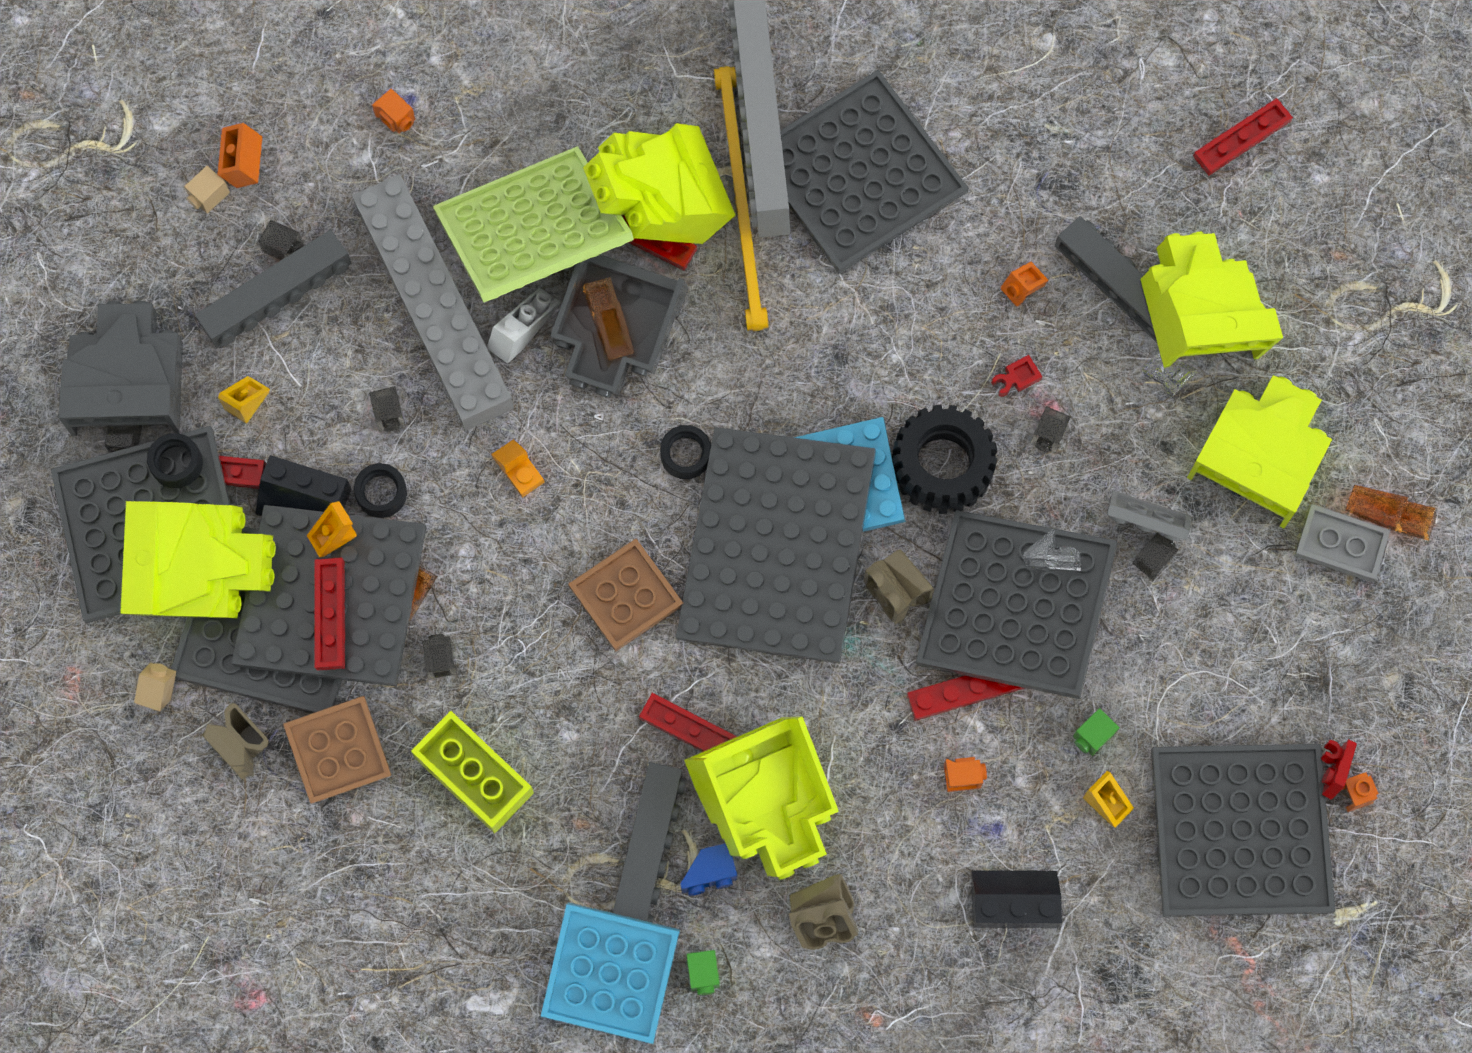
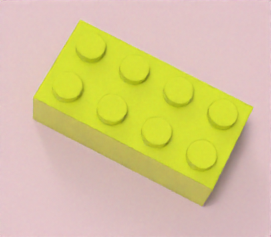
M452 711L411 750L414 758L494 834L534 794L532 786Z

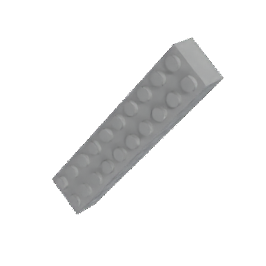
M728 0L752 228H758L759 238L790 235L789 203L765 0Z
M401 174L353 194L352 198L360 218L464 430L467 431L514 409L512 398Z

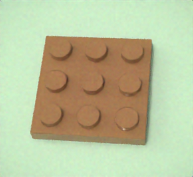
M637 538L568 584L571 591L615 652L667 618L683 605L682 600Z
M365 696L283 724L310 804L392 776Z

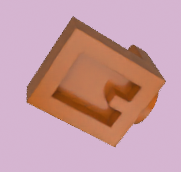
M1031 261L1012 271L1001 286V290L1015 306H1019L1028 295L1044 287L1048 279Z

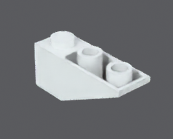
M539 287L493 327L487 349L506 363H509L532 340L560 305V301Z

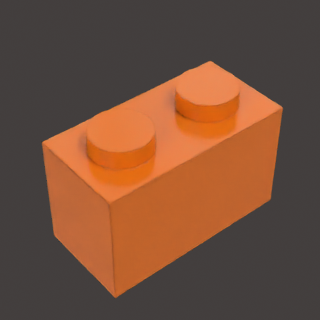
M245 123L223 127L217 175L236 188L257 184L262 136Z

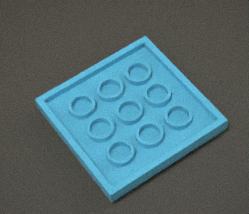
M883 417L794 437L875 448L876 455L863 532L906 522Z
M568 902L541 1017L653 1044L680 929Z

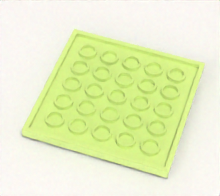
M578 146L433 206L437 218L483 302L496 299L503 294L522 288L527 284L546 278L553 273L572 267L577 263L596 257L601 253L634 240L632 231L621 215L600 212L583 169L588 162Z

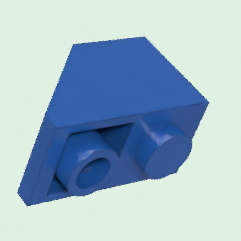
M726 843L700 850L680 883L682 894L688 892L689 896L704 893L707 887L716 885V889H722L733 885L732 881L737 880V872L733 856H730Z

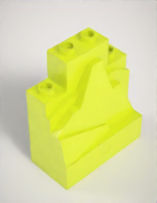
M676 123L669 131L662 135L629 131L626 134L613 133L598 147L599 153L583 167L600 212L625 215L633 238L703 244L735 216L699 126Z
M1199 231L1180 236L1179 233L1170 234L1156 248L1160 264L1150 267L1149 271L1140 280L1164 368L1170 367L1178 358L1183 356L1251 350L1253 358L1259 359L1283 339L1275 308L1266 309L1261 303L1253 273L1249 272L1246 260L1235 261V259H1227L1222 261L1215 233L1204 234Z
M1275 375L1272 376L1259 401L1246 391L1234 389L1187 478L1192 480L1197 472L1284 517L1280 527L1285 528L1296 513L1332 441L1324 431L1308 427L1322 399L1318 398L1314 392L1308 389H1300L1292 385L1289 379Z
M126 501L121 614L238 618V612H240L242 604L239 591L271 592V585L274 583L272 557H274L276 552L273 536L266 534H242V529L245 526L243 507L177 502Z
M803 716L781 717L684 760L711 823L717 824L730 856H740L742 859H746L759 853L767 876L778 877L780 880L795 874L794 869L798 867L808 868L819 863L818 858L826 855L816 825L830 821V815L839 812Z

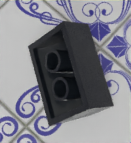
M270 455L260 479L255 514L262 516L264 505L325 512L331 503L340 501L343 508H345L351 492V486L346 478Z
M971 871L973 928H1059L1062 924L1061 891L1057 871Z

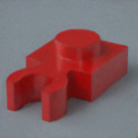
M1027 355L1006 366L1005 372L1007 375L998 374L994 376L991 384L995 385L1001 382L1005 385V388L999 390L998 393L999 397H1003L1010 392L1011 387L1015 386L1017 391L1020 392L1041 381L1043 376L1030 355Z

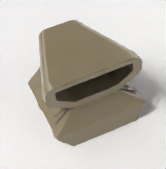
M901 549L883 560L874 562L865 570L863 581L867 589L878 600L885 614L895 625L904 621L910 607H920L931 602L934 588Z
M231 703L224 710L226 727L207 724L205 732L201 735L243 780L246 777L254 776L253 758L269 745V740L237 704Z
M842 874L833 875L789 895L791 926L803 949H821L827 943L833 941L836 943H847L853 940L855 936H858L859 929L851 915L854 910V899Z

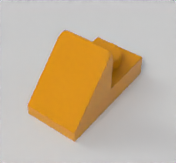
M514 439L491 454L522 498L545 483L543 477L529 460L527 451Z
M339 501L328 506L306 536L319 558L353 540L357 535L352 528L353 523Z

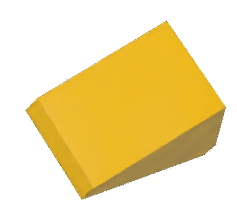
M247 376L220 392L218 399L225 411L247 424L269 394L270 389Z
M1106 771L1083 796V799L1114 828L1134 809L1109 771Z

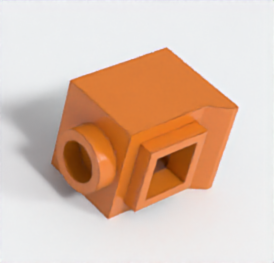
M392 88L372 104L375 117L380 118L392 132L395 130L399 134L402 131L405 132L411 128L415 121L413 108Z
M975 757L958 758L954 762L946 759L944 762L947 792L981 789L983 780H987L985 763H980V760H975Z
M1367 772L1348 778L1345 787L1342 789H1347L1352 800V804L1345 807L1347 812L1373 804L1379 794L1372 777L1368 776Z

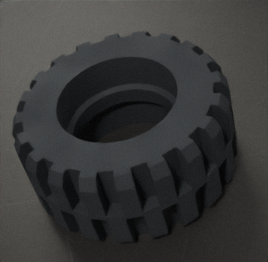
M933 405L930 412H928L927 408L919 410L917 417L911 415L906 420L905 426L900 428L894 442L892 459L897 482L900 484L899 491L903 496L908 494L910 496L909 502L915 506L918 503L923 504V510L931 512L932 508L939 509V514H947L948 509L951 508L955 512L956 510L962 511L964 505L971 507L977 502L978 497H983L986 493L996 468L997 446L995 442H992L993 434L991 430L983 428L985 422L980 417L973 419L971 411L964 409L963 412L957 411V406L949 405L948 409H942V405ZM934 440L952 441L961 446L967 453L969 467L959 477L953 479L936 478L926 472L919 462L918 455L921 447Z

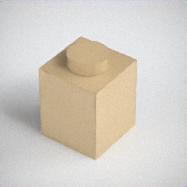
M208 166L203 168L184 186L188 194L187 201L195 209L201 208L207 214L230 193L226 182Z
M150 662L139 674L134 703L160 712L172 698L176 671L167 668L163 664Z

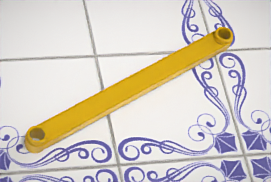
M723 66L714 69L716 90L721 89L749 301V309H745L747 331H761L769 328L767 309L766 307L761 308L734 105L732 88L737 87L735 67Z

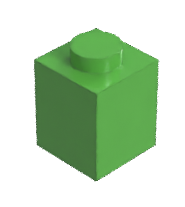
M1099 708L1076 730L1073 738L1076 740V746L1083 753L1087 754L1089 752L1094 756L1117 733L1120 727Z
M715 950L688 953L687 963L691 992L697 991L698 995L715 993L714 989L720 988Z

